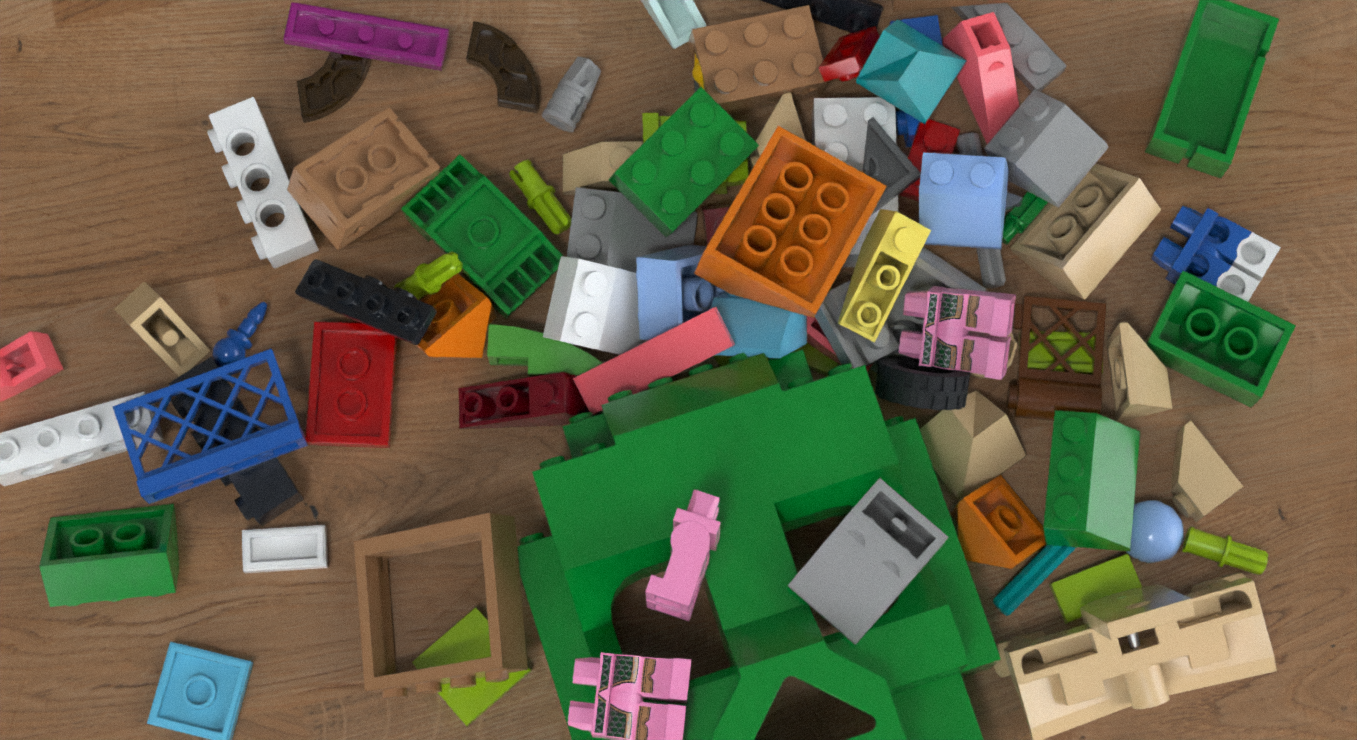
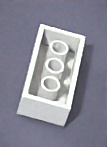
M880 97L814 98L812 107V145L862 172L868 120L874 117L896 143L895 106ZM898 195L880 209L898 212ZM879 210L870 216L842 267H855L861 246Z

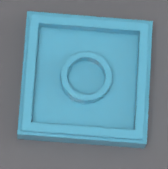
M170 642L147 724L209 740H232L253 662Z

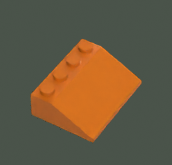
M777 126L703 252L694 274L729 294L814 318L887 186L784 128Z

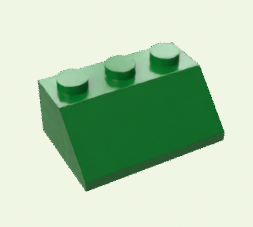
M1182 271L1160 310L1145 343L1166 367L1252 408L1262 398L1296 325L1194 275Z
M1055 410L1043 525L1046 545L1131 551L1140 431L1098 413Z
M174 504L50 517L39 565L50 607L77 606L82 603L99 601L115 602L125 598L159 597L165 594L176 593L179 574V554Z

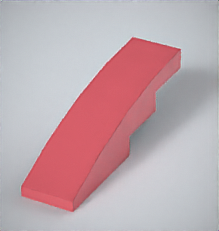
M714 307L573 378L589 412H593L594 415L602 411V404L609 403L607 399L609 396L626 390H631L633 395L647 389L650 383L662 378L672 377L734 346L735 343L717 307Z

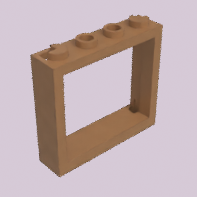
M485 513L354 541L365 692L382 693L383 700L407 698V690L416 689V694L442 692L441 684L450 683L451 688H467L476 686V678L485 677L486 682H502L509 679V673L528 670L515 516ZM481 541L491 657L396 673L388 559Z

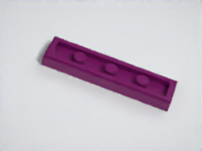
M291 2L283 40L288 45L442 71L449 29Z

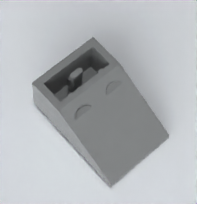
M879 478L799 571L788 587L856 645L942 547L948 536Z

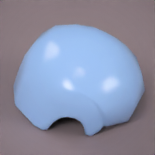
M1146 500L1136 503L1134 505L1131 551H1126L1127 554L1145 563H1155L1171 559L1184 541V525L1174 508L1161 501Z

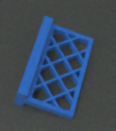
M272 348L113 406L138 480L136 483L141 497L149 504L308 446ZM268 362L272 376L265 391L245 382L252 367ZM241 372L238 379L231 376ZM220 379L235 384L225 405L205 397L211 383ZM275 385L277 387L280 398L271 394ZM201 387L198 393L191 391L192 389ZM241 388L262 396L252 417L231 409ZM181 393L195 399L185 420L165 412L171 398ZM268 399L284 406L288 418L287 421L273 426L258 421ZM161 401L158 408L151 405ZM202 402L222 411L212 432L192 424ZM141 408L155 413L145 435L130 429L126 417L127 413ZM228 414L248 422L242 437L233 441L218 435ZM162 417L182 425L172 446L152 438ZM255 426L263 429L252 433ZM188 429L209 437L202 452L192 456L178 450ZM134 437L142 440L138 449ZM215 440L220 443H223L222 445L212 448ZM149 443L168 451L160 468L145 472L141 458ZM175 455L183 458L179 461L172 463Z

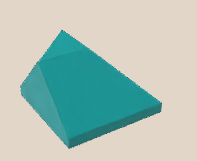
M897 19L883 30L857 77L856 83L925 124L967 60Z

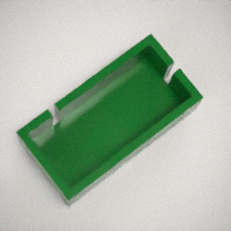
M1226 0L1197 1L1169 78L1145 153L1177 164L1180 163L1182 158H1186L1189 160L1188 168L1220 179L1223 177L1232 163L1266 61L1265 56L1269 52L1279 18Z

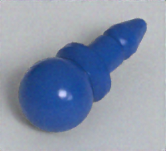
M261 302L248 312L247 318H244L238 326L237 331L229 329L227 337L220 339L215 344L213 359L219 367L245 358V350L253 346L248 338H251L258 328L257 325L261 324L264 320L267 310L266 302Z

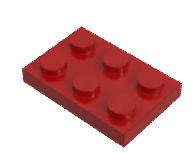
M314 321L306 441L308 445L390 448L397 337L363 323Z

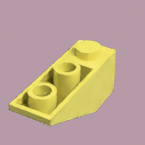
M879 210L861 246L837 324L875 343L931 232L930 229L897 211Z

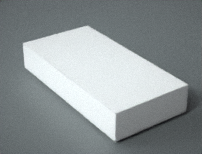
M325 525L242 530L243 572L260 573L328 568L327 527Z

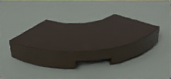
M474 21L466 56L467 63L482 68L493 78L497 88L498 107L538 113L539 92L531 62H529L526 55L511 37L492 26Z
M330 52L324 65L310 77L298 80L297 87L303 122L307 123L324 118L344 106L363 84L372 59Z

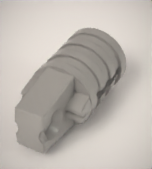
M578 56L564 77L559 81L557 89H555L552 98L547 104V108L542 113V117L558 129L574 132L576 124L587 107V103L592 98V93L601 73L600 68L590 59Z

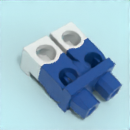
M1182 206L1170 228L1189 238L1187 243L1182 248L1163 237L1151 259L1169 272L1165 279L1173 284L1176 283L1181 272L1185 271L1248 302L1281 247L1224 217L1218 216V213L1210 208H1207L1203 215L1196 210Z

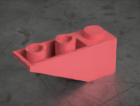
M994 12L961 21L942 39V44L945 48L967 60L957 75V79L987 144L1019 108L1011 49Z

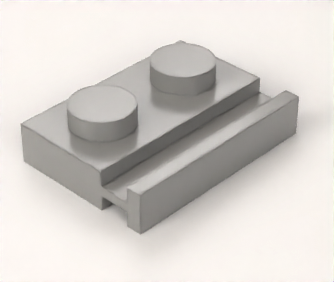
M850 281L827 293L815 318L842 365L852 363L853 368L863 365L866 367L880 360V358L892 354L899 349V345L886 322L875 343L837 324L850 285Z

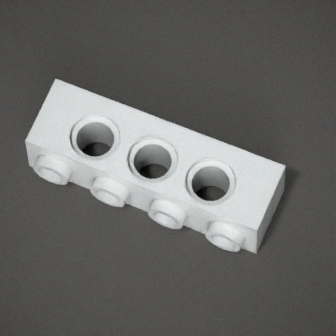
M251 97L210 114L209 118L213 129L207 131L215 152L223 151L228 161V164L221 167L230 188L238 186L243 199L236 203L245 224L250 222L254 224L258 235L252 237L251 240L260 260L268 258L275 269L319 251L301 206L287 191L290 182L255 98ZM247 142L255 144L254 149L248 155L240 156L236 154L241 144ZM256 179H270L268 186L264 190H251V185ZM274 213L285 215L283 222L279 226H265L266 220L270 215Z
M137 393L0 433V484L5 487L127 451L113 406L143 396L146 393ZM144 408L127 413L126 417L130 429L145 435L155 413ZM160 423L152 436L157 441L164 440ZM134 437L138 448L142 440Z

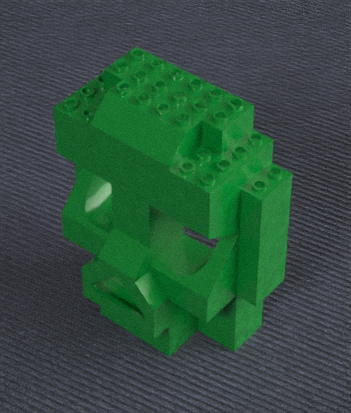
M803 350L791 352L781 358H768V360L764 353L752 357H747L745 353H740L729 359L730 364L715 369L712 364L703 365L689 371V377L673 382L672 377H667L650 383L648 385L649 390L634 395L631 390L615 393L607 398L609 403L601 405L602 414L594 416L593 412L581 413L570 418V424L562 426L571 459L565 461L564 456L550 458L539 464V470L532 471L552 535L545 538L543 533L528 535L519 540L520 546H517L520 577L567 726L570 701L595 703L597 686L573 684L575 659L600 658L601 652L623 655L612 624L611 610L616 598L627 586L636 581L666 571L671 557L670 540L676 510L680 508L687 511L693 491L698 490L720 498L718 505L719 513L716 521L721 522L720 539L716 551L710 550L709 563L702 583L730 667L689 680L687 704L643 699V702L686 706L683 740H754L783 681L788 677H795L874 718L875 728L872 731L846 740H984L962 678L991 669L1001 658L916 418L904 421L903 416H898L884 421L865 365L853 368L852 363L840 365L829 370L828 377L814 381ZM881 478L947 535L948 539L895 599L890 611L882 615L856 645L840 632L823 637L809 605L788 587L789 583L798 573L784 532L827 518L847 516L876 481ZM568 726L572 740H612L592 737L590 731H583Z

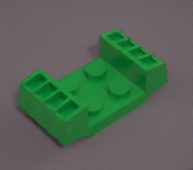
M460 154L401 208L407 221L427 242L432 240L445 254L455 252L458 255V260L463 264L461 270L484 292L493 307L505 319L515 312L558 271L560 258L563 255L489 179L476 170Z

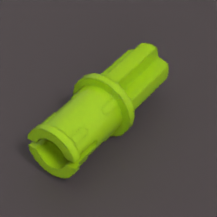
M530 160L518 163L514 167L518 173L515 170H511L509 176L528 199L527 206L529 209L537 211L553 234H561L570 228L572 218L555 197V188L544 182Z
M455 252L443 254L430 264L423 263L417 266L414 274L397 283L394 289L395 287L402 288L419 300L427 294L437 293L441 289L442 283L461 271L463 264L458 260V255Z
M1191 526L1186 533L1182 552L1217 562V567L1222 568L1225 564L1256 575L1263 574L1268 563V553L1266 551L1232 541V536L1230 535L1222 538L1197 530Z

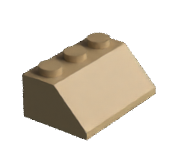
M1095 163L1058 208L1049 203L1010 249L1056 288L1085 300L1117 261L1122 258L1140 234L1149 226L1161 209L1140 178Z

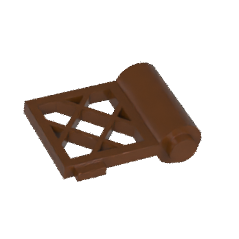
M1024 296L1023 304L1015 303L1013 329L1021 330L1016 385H1008L1006 408L1013 409L1014 417L1054 421L1055 410L1101 413V376L1106 303ZM1032 307L1048 309L1058 322L1044 334H1041L1031 322ZM1059 310H1065L1070 312L1066 316H1063ZM1078 312L1096 313L1095 329L1085 338H1082L1068 321ZM1061 326L1077 342L1063 356H1060L1046 339ZM1031 332L1036 340L1029 345ZM1094 337V347L1092 349L1087 342ZM1039 344L1055 360L1046 370L1027 369L1028 353ZM1079 348H1082L1093 360L1092 375L1075 373L1065 360ZM1060 365L1065 372L1053 370Z

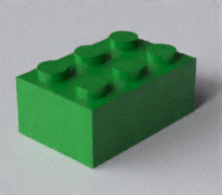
M700 87L608 180L667 238L759 145Z

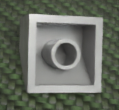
M1034 89L984 149L990 157H1006L1009 168L1008 181L1059 208L1109 147L1066 104Z

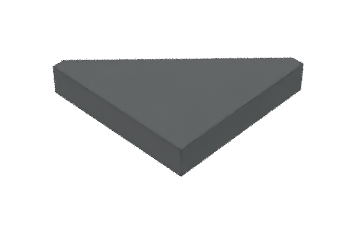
M874 117L869 119L862 172L887 186L871 214L873 215L920 178L921 173Z

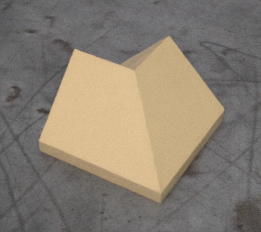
M1128 322L1119 323L1106 341L1116 421H1126L1173 409L1167 368Z
M977 390L967 395L965 408L942 410L920 429L934 471L958 502L1026 457V453L1007 415Z

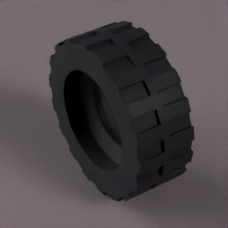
M891 356L880 358L874 393L881 399L905 406L932 410H959L966 406L970 372L947 370L934 366H920L919 359L912 357Z

